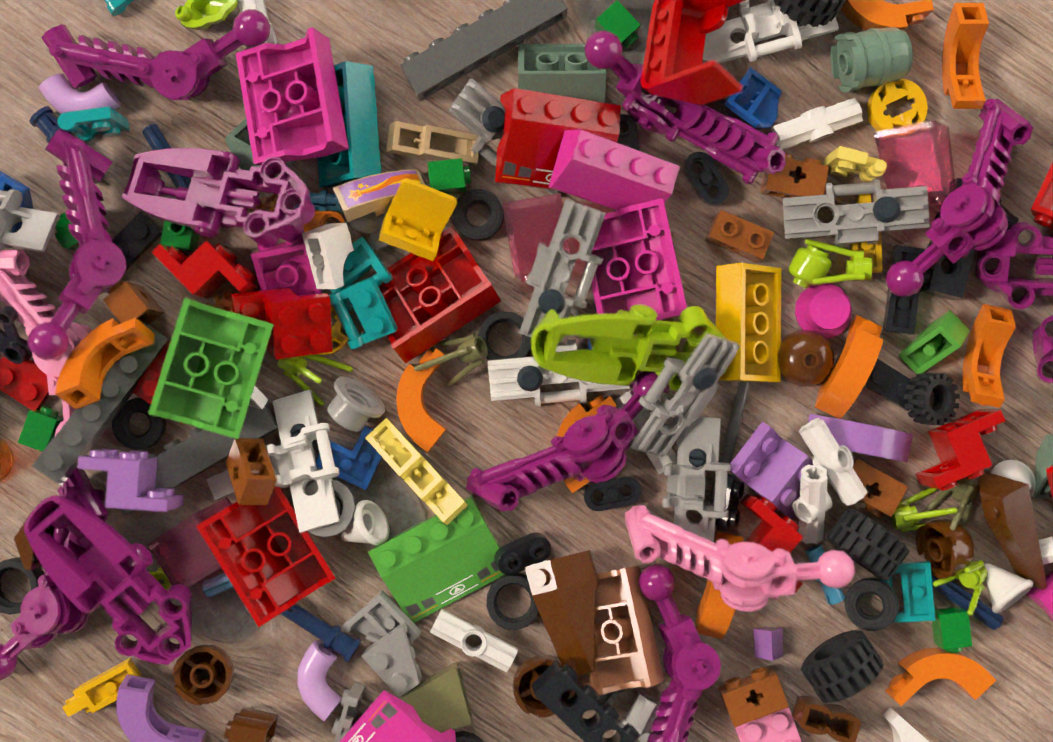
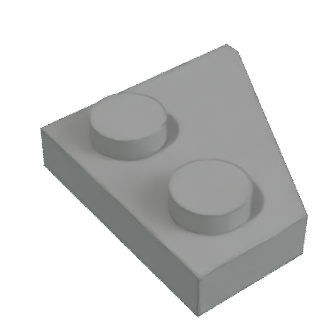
M383 590L342 625L343 630L350 632L352 629L366 635V640L374 643L403 622L408 627L407 637L409 644L417 639L422 632Z
M405 622L365 649L361 655L398 698L420 684L422 679L419 665L415 661L414 647L409 644L407 637L408 627Z
M355 682L350 690L345 689L340 704L341 707H344L341 718H336L332 729V734L336 735L334 742H340L353 727L366 685Z

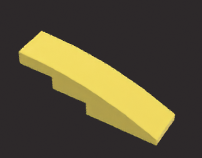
M387 418L365 437L444 524L448 525L468 506Z

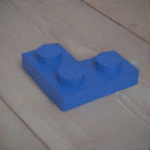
M367 425L364 426L353 450L329 439L334 465L339 469L337 477L365 490L368 489L382 459V456L365 438L374 430ZM319 453L315 463L316 467L323 469Z

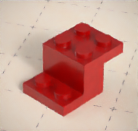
M206 240L190 257L182 249L178 250L174 246L169 248L160 244L152 251L160 262L195 296L209 299L227 280L238 291L243 293L257 291L260 288L254 282L258 279L256 275L246 266L243 267L241 264H237L235 260L238 257L227 246H222L219 242L215 245Z
M288 287L231 294L233 313L273 324L266 349L275 360L333 352L330 296L327 293L297 296Z
M978 409L927 431L941 463L915 473L919 484L931 488H940L941 491L957 486V480L964 477L973 479L985 473L983 469L992 466V463L980 435L997 430L996 425L1006 421L1002 411Z
M747 494L740 502L762 520L744 542L762 545L770 552H774L775 549H783L785 552L789 551L791 553L802 540L803 536L797 532L800 527L789 517L781 513L778 515L774 513L777 507L765 497H761L759 494L756 497ZM800 580L796 581L795 593L803 585Z

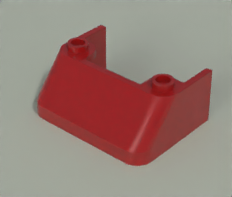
M655 0L650 18L641 74V86L652 95L696 105H703L741 92L742 85L715 59L702 64L706 34L718 30L724 25L728 7L745 0Z

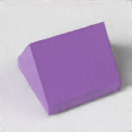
M782 627L753 628L754 657L772 661L783 657Z

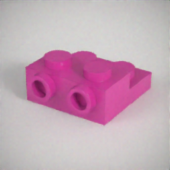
M303 236L292 242L278 243L269 248H263L257 244L258 248H254L251 257L261 290L289 287L297 296L323 294L322 289L316 288Z

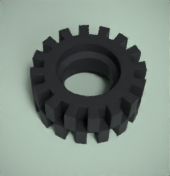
M919 373L916 377L911 378L910 382L912 385L906 386L909 394H904V399H908L909 403L904 405L905 409H911L907 414L909 417L914 418V422L927 425H944V423L951 421L950 417H955L957 413L953 409H959V403H955V401L960 399V393H955L958 386L957 384H952L954 381L952 377H947L948 375L944 373ZM933 390L934 404L931 408L929 398Z

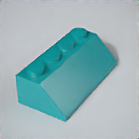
M349 61L334 65L349 149L324 157H317L320 188L336 187L356 179L381 173L382 166L380 163V139L378 135L373 65Z

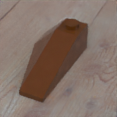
M985 472L979 476L982 509L986 521L1017 576L1032 580L1034 587L1042 590L1046 589L1047 583L1029 485Z

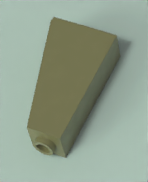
M458 662L452 663L399 697L402 701L413 706L423 723L440 733L450 728L454 730L472 724L473 717Z

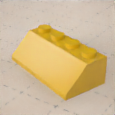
M748 263L716 266V327L727 340L740 345L737 354L718 381L780 382L781 371L778 366V351L781 344L782 268Z

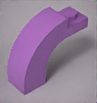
M814 414L809 415L808 423L816 418L823 419L839 446L844 445L853 452L908 463L913 434Z
M126 674L118 689L116 708L120 726L131 742H204L206 730L174 725L159 716L153 704L156 679Z

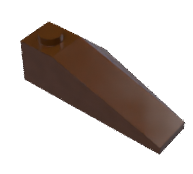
M587 550L526 566L525 570L532 597L563 666L566 664L570 665L578 675L594 672L596 658L594 617L597 616L595 589L598 587V578L591 551Z

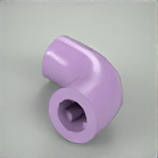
M59 73L49 77L39 85V90L46 100L60 114L108 106L116 110L121 106L115 93L104 82H101L87 92H80L72 87L63 73Z
M315 640L305 652L298 667L297 686L304 703L316 716L325 722L342 700V697L330 688L326 680V673L336 660L337 655L333 649L329 648L327 650L323 648L322 641Z

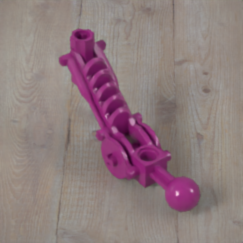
M247 9L237 15L234 20L233 30L215 42L212 39L203 38L184 51L167 50L161 52L156 58L143 47H137V50L128 44H122L121 47L113 41H108V44L99 38H93L92 41L84 35L78 36L79 43H77L64 24L49 29L41 38L74 89L94 81L98 76L93 69L95 68L106 79L115 80L116 77L121 82L129 83L132 81L138 86H144L145 83L170 100H190V98L201 95L207 89L211 75L228 65L224 59L225 56L242 45L255 47L263 44L269 38L270 24L262 12L256 9Z
M601 30L593 33L587 39L584 47L587 61L598 69L610 68L620 78L615 88L626 97L622 107L642 128L658 134H666L665 137L670 142L675 141L678 136L705 150L713 159L744 175L742 180L745 184L752 185L759 172L769 174L782 172L786 165V153L780 147H775L779 139L775 132L765 135L742 121L724 116L704 104L696 105L652 95L641 86L643 64H632L621 55L622 45L617 35ZM667 105L669 107L676 108L677 110L674 114H672L670 111L666 110L664 106Z
M998 98L995 100L988 99L978 115L984 123L983 127L979 130L980 137L975 144L976 150L972 154L973 161L969 165V173H966L962 178V186L950 193L944 200L941 207V218L935 219L931 224L932 227L925 233L933 244L912 262L908 260L899 261L888 270L885 281L890 292L900 297H908L918 293L923 285V273L944 254L954 264L960 258L966 257L970 250L990 248L1004 236L1008 227V219L1006 218V213L999 205L1001 196L999 192L1004 186V175H1007L1008 172L1006 167L1011 161L1010 153L1012 146L1024 145L1031 139V132L1034 128L1027 120Z
M61 128L54 134L45 150L63 163V165H57L56 168L57 173L63 179L59 183L61 189L66 194L62 195L63 202L68 207L65 213L68 220L72 223L68 225L69 231L79 242L80 247L72 256L73 260L69 267L70 281L58 297L63 302L50 322L36 325L28 337V346L31 352L44 360L57 359L66 352L69 345L66 331L78 313L85 314L98 295L108 292L121 279L124 271H126V259L122 251L112 243V238L106 231L110 228L108 221L104 218L107 215L106 209L100 202L104 200L103 194L93 183V181L97 184L112 164V161L86 145L81 139H77Z
M643 371L637 375L633 383L634 395L621 409L610 405L600 406L597 409L596 415L587 416L576 421L568 428L563 437H554L550 442L552 444L551 447L523 458L512 459L484 471L474 468L467 477L465 489L471 496L495 507L497 511L504 512L506 510L513 511L518 505L519 498L535 493L541 488L567 478L574 477L578 481L586 478L590 482L595 483L613 478L624 467L626 462L624 451L630 448L629 442L639 432L632 421L644 408L639 403V399L642 395L648 393L658 375L652 371ZM667 384L662 393H669V384Z
M76 467L63 486L58 488L59 495L74 498L76 504L95 514L105 522L108 520V512L101 501L104 498V491L94 489L84 469ZM54 527L52 537L79 558L86 549L76 541L77 537L67 528L59 530ZM46 570L45 575L40 576L38 579L39 586L29 591L24 597L21 605V615L10 624L11 631L15 636L5 645L0 644V680L9 677L13 673L17 665L16 657L25 649L43 648L59 633H76L83 629L88 622L90 614L80 611L54 583Z
M654 564L642 571L639 578V587L646 598L656 601L665 623L658 625V629L666 645L662 659L665 671L671 678V681L661 694L660 701L662 703L658 706L655 713L658 717L652 723L651 730L653 732L649 735L647 742H686L689 736L687 730L691 727L694 720L691 716L698 707L696 701L700 698L703 689L709 688L716 682L720 675L721 663L716 651L700 640L692 619L684 614L680 615L672 597L675 588V578L671 570L664 565Z

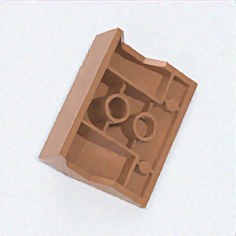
M639 565L597 574L598 587L595 589L597 616L594 617V634L596 635L595 671L579 675L577 680L583 686L587 683L591 685L599 695L635 687H652L664 681L647 599L639 587L641 575ZM571 690L572 697L574 696L575 691Z

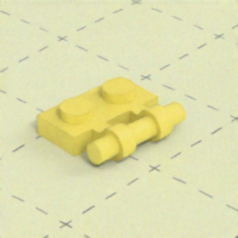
M839 146L827 155L824 161V165L829 166L832 175L847 177L848 174L855 173L859 174V178L865 182H871L873 179L883 175L887 166L884 160L869 157L866 152Z

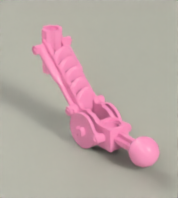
M1 250L0 301L16 310L18 313L16 320L26 327L24 330L29 336L31 330L36 325L52 320L56 314V307L53 304H49L45 300L47 297L36 290V284L30 282L24 276L30 267L29 256L25 254L24 250ZM78 323L70 325L66 331L69 345L61 357L54 360H44L33 354L34 362L38 368L47 374L49 395H55L58 377L68 356L78 343L92 331L87 325ZM62 400L64 420L56 427L55 435L76 410L64 400Z
M644 505L632 506L629 511L625 512V523L636 559H640L642 563H652L658 557L687 571L690 570L696 575L705 577L712 581L714 589H720L721 597L726 604L740 611L759 610L767 604L769 597L771 599H778L779 596L794 595L796 581L820 579L827 587L838 589L848 585L855 574L853 560L843 551L831 550L821 555L818 562L794 564L789 551L785 552L783 549H775L774 552H770L762 545L751 542L729 545L723 539L714 543L650 514Z

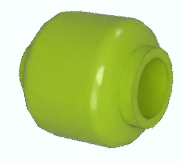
M808 245L807 248L800 247L788 268L790 274L795 277L793 282L808 289L810 284L815 285L812 283L813 279L826 277L832 265L831 260L828 258L829 253L811 245Z

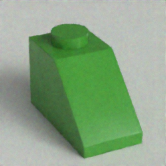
M949 310L929 324L899 353V356L916 374L923 373L960 348L970 330Z

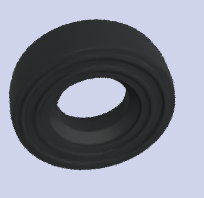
M472 189L466 191L457 199L452 217L454 225L461 235L470 240L483 241L493 237L500 230L504 220V211L500 200L493 193L484 189ZM475 204H482L489 210V219L481 226H475L467 219L469 208Z
M134 398L128 400L112 420V430L116 439L122 445L130 449H146L154 446L163 437L166 429V418L150 415L151 404L142 398ZM138 412L145 414L150 422L148 431L142 435L134 434L129 428L130 417Z
M861 579L849 588L845 596L844 603L847 616L857 627L863 630H882L888 627L898 614L899 602L895 591L890 585L880 579ZM872 593L880 597L883 609L878 615H868L862 610L860 600L863 595Z

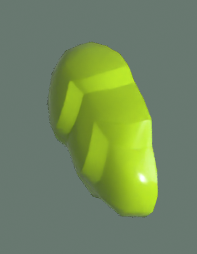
M187 0L184 6H179L176 9L175 16L187 28L204 30L213 24L225 21L227 16L237 7L239 0Z

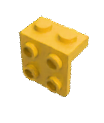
M403 179L384 216L379 241L433 261L438 252L440 235L456 207V198L413 180Z

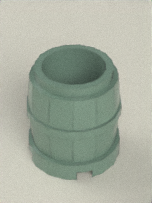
M896 27L870 28L859 33H842L834 38L838 40L837 45L831 46L830 63L834 79L840 78L842 85H839L838 88L843 92L856 91L861 89V87H878L901 80L909 73L913 62V51L909 36L905 31Z

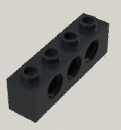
M956 178L945 184L940 194V201L944 202L950 193L961 187L963 180ZM941 210L936 214L934 220L941 218ZM931 240L929 241L927 248H928L931 244H933V242H932ZM970 250L966 257L960 258L954 264L944 254L923 273L924 281L920 292L949 300L962 299L975 250ZM943 259L950 265L948 274L944 273L940 265Z
M555 660L531 684L534 695L583 742H640L638 738L641 735L629 722L624 725L618 719L620 714L612 705L607 703L604 706L598 700L599 694L591 685L587 683L583 686L577 680L579 675L570 665L566 664L563 666ZM569 690L575 691L572 698H561L564 692ZM586 711H596L591 718L586 719L582 717ZM609 730L616 731L612 737H603L604 733Z

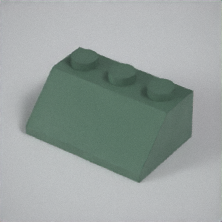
M519 44L518 89L605 103L606 69H598L589 64L585 57L584 47L586 44Z

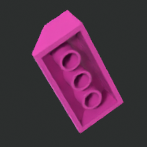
M581 129L565 130L549 188L618 211L627 206L663 198L665 203L673 192L680 166Z

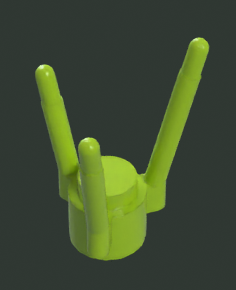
M805 240L807 245L853 257L852 260H847L846 274L829 275L813 279V284L871 280L872 258H864V251H852L820 241Z
M316 354L279 359L277 366L285 370L283 374L291 378L303 391L311 390L314 401L320 406H324V401L298 377L303 374L316 383H321L322 381L321 378L306 369L308 361L305 358L348 372L353 371L351 366Z
M928 488L901 500L891 517V521L895 530L901 529V532L917 531L920 526L925 525L915 524L919 523V519L954 514L958 512V509L948 508L918 513L916 507H910L909 504L937 491V488Z
M982 560L972 561L965 568L964 572L933 582V585L938 587L954 579H960V582L965 587L973 588L974 593L967 611L968 615L971 616L976 609L981 592L985 589L983 582L988 575L987 569Z

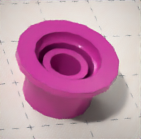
M831 283L809 286L808 289L806 288L800 293L795 303V317L798 326L802 330H811L821 334L825 339L838 336L846 329L851 320L852 306L849 297L841 288Z

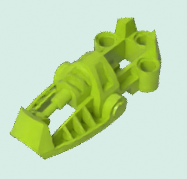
M639 304L631 306L630 311L618 310L616 314L582 315L561 319L555 310H549L532 334L531 345L534 360L540 367L585 382L629 386L633 384L638 370L652 371L659 376L665 367L664 362L667 357L682 360L686 364L707 333L724 339L726 337L710 321L701 307H688L681 312L679 316L680 322L656 320L657 313L652 308ZM577 335L580 339L589 338L591 349L556 352L558 343L565 336ZM687 338L688 340H686L683 347L684 352H676L675 346L679 345L680 339ZM675 373L669 381L671 389L678 391L682 381Z

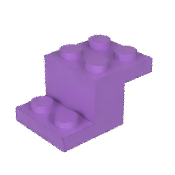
M762 421L730 463V471L748 488L761 497L768 499L782 514L793 520L796 515L792 505L794 501L800 498L801 469L807 465L813 466V460L782 439L769 425Z
M101 448L100 450H90V455L79 456L78 469L108 471L105 507L167 512L183 506L184 494H174L175 489L156 488L155 490L157 457H148L147 451L120 452V455H118L119 449Z

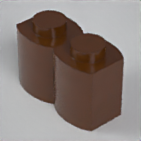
M797 696L792 717L807 732L818 735L828 734L839 742H856L862 723L847 708L838 704L825 705L822 701L812 696Z
M242 708L240 713H235L233 721H228L224 738L228 739V742H272L278 714Z

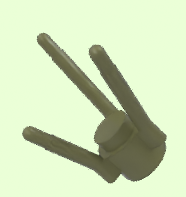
M475 334L440 341V346L461 345L457 348V351L414 367V370L427 369L457 357L464 363H470L447 382V387H451L473 369L485 364L483 358L488 355L487 345L482 337Z
M967 477L957 480V486L941 491L922 512L932 511L952 492L951 498L960 504L957 508L958 512L955 513L949 528L955 530L959 521L965 528L973 504L978 497L977 492L980 489L977 482L967 479Z

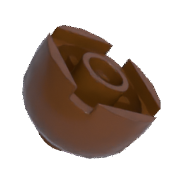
M797 330L782 339L783 341L778 351V366L781 376L787 382L799 387H811L823 382L828 377L834 365V352L830 343L821 334L811 330Z
M948 519L927 522L924 526L919 527L916 535L918 555H922L924 552L925 560L931 564V574L940 579L964 572L965 568L971 564L974 556V543L968 531L960 523L957 524L955 530H951L949 527L952 520Z
M202 644L188 649L177 659L173 668L175 690L183 700L193 705L217 702L229 690L234 678V666L230 656L222 648L215 645Z
M535 656L527 659L518 667L513 679V693L517 705L525 713L539 715L542 718L555 714L534 695L531 684L555 661V659L549 656ZM571 690L564 692L561 698L568 699Z

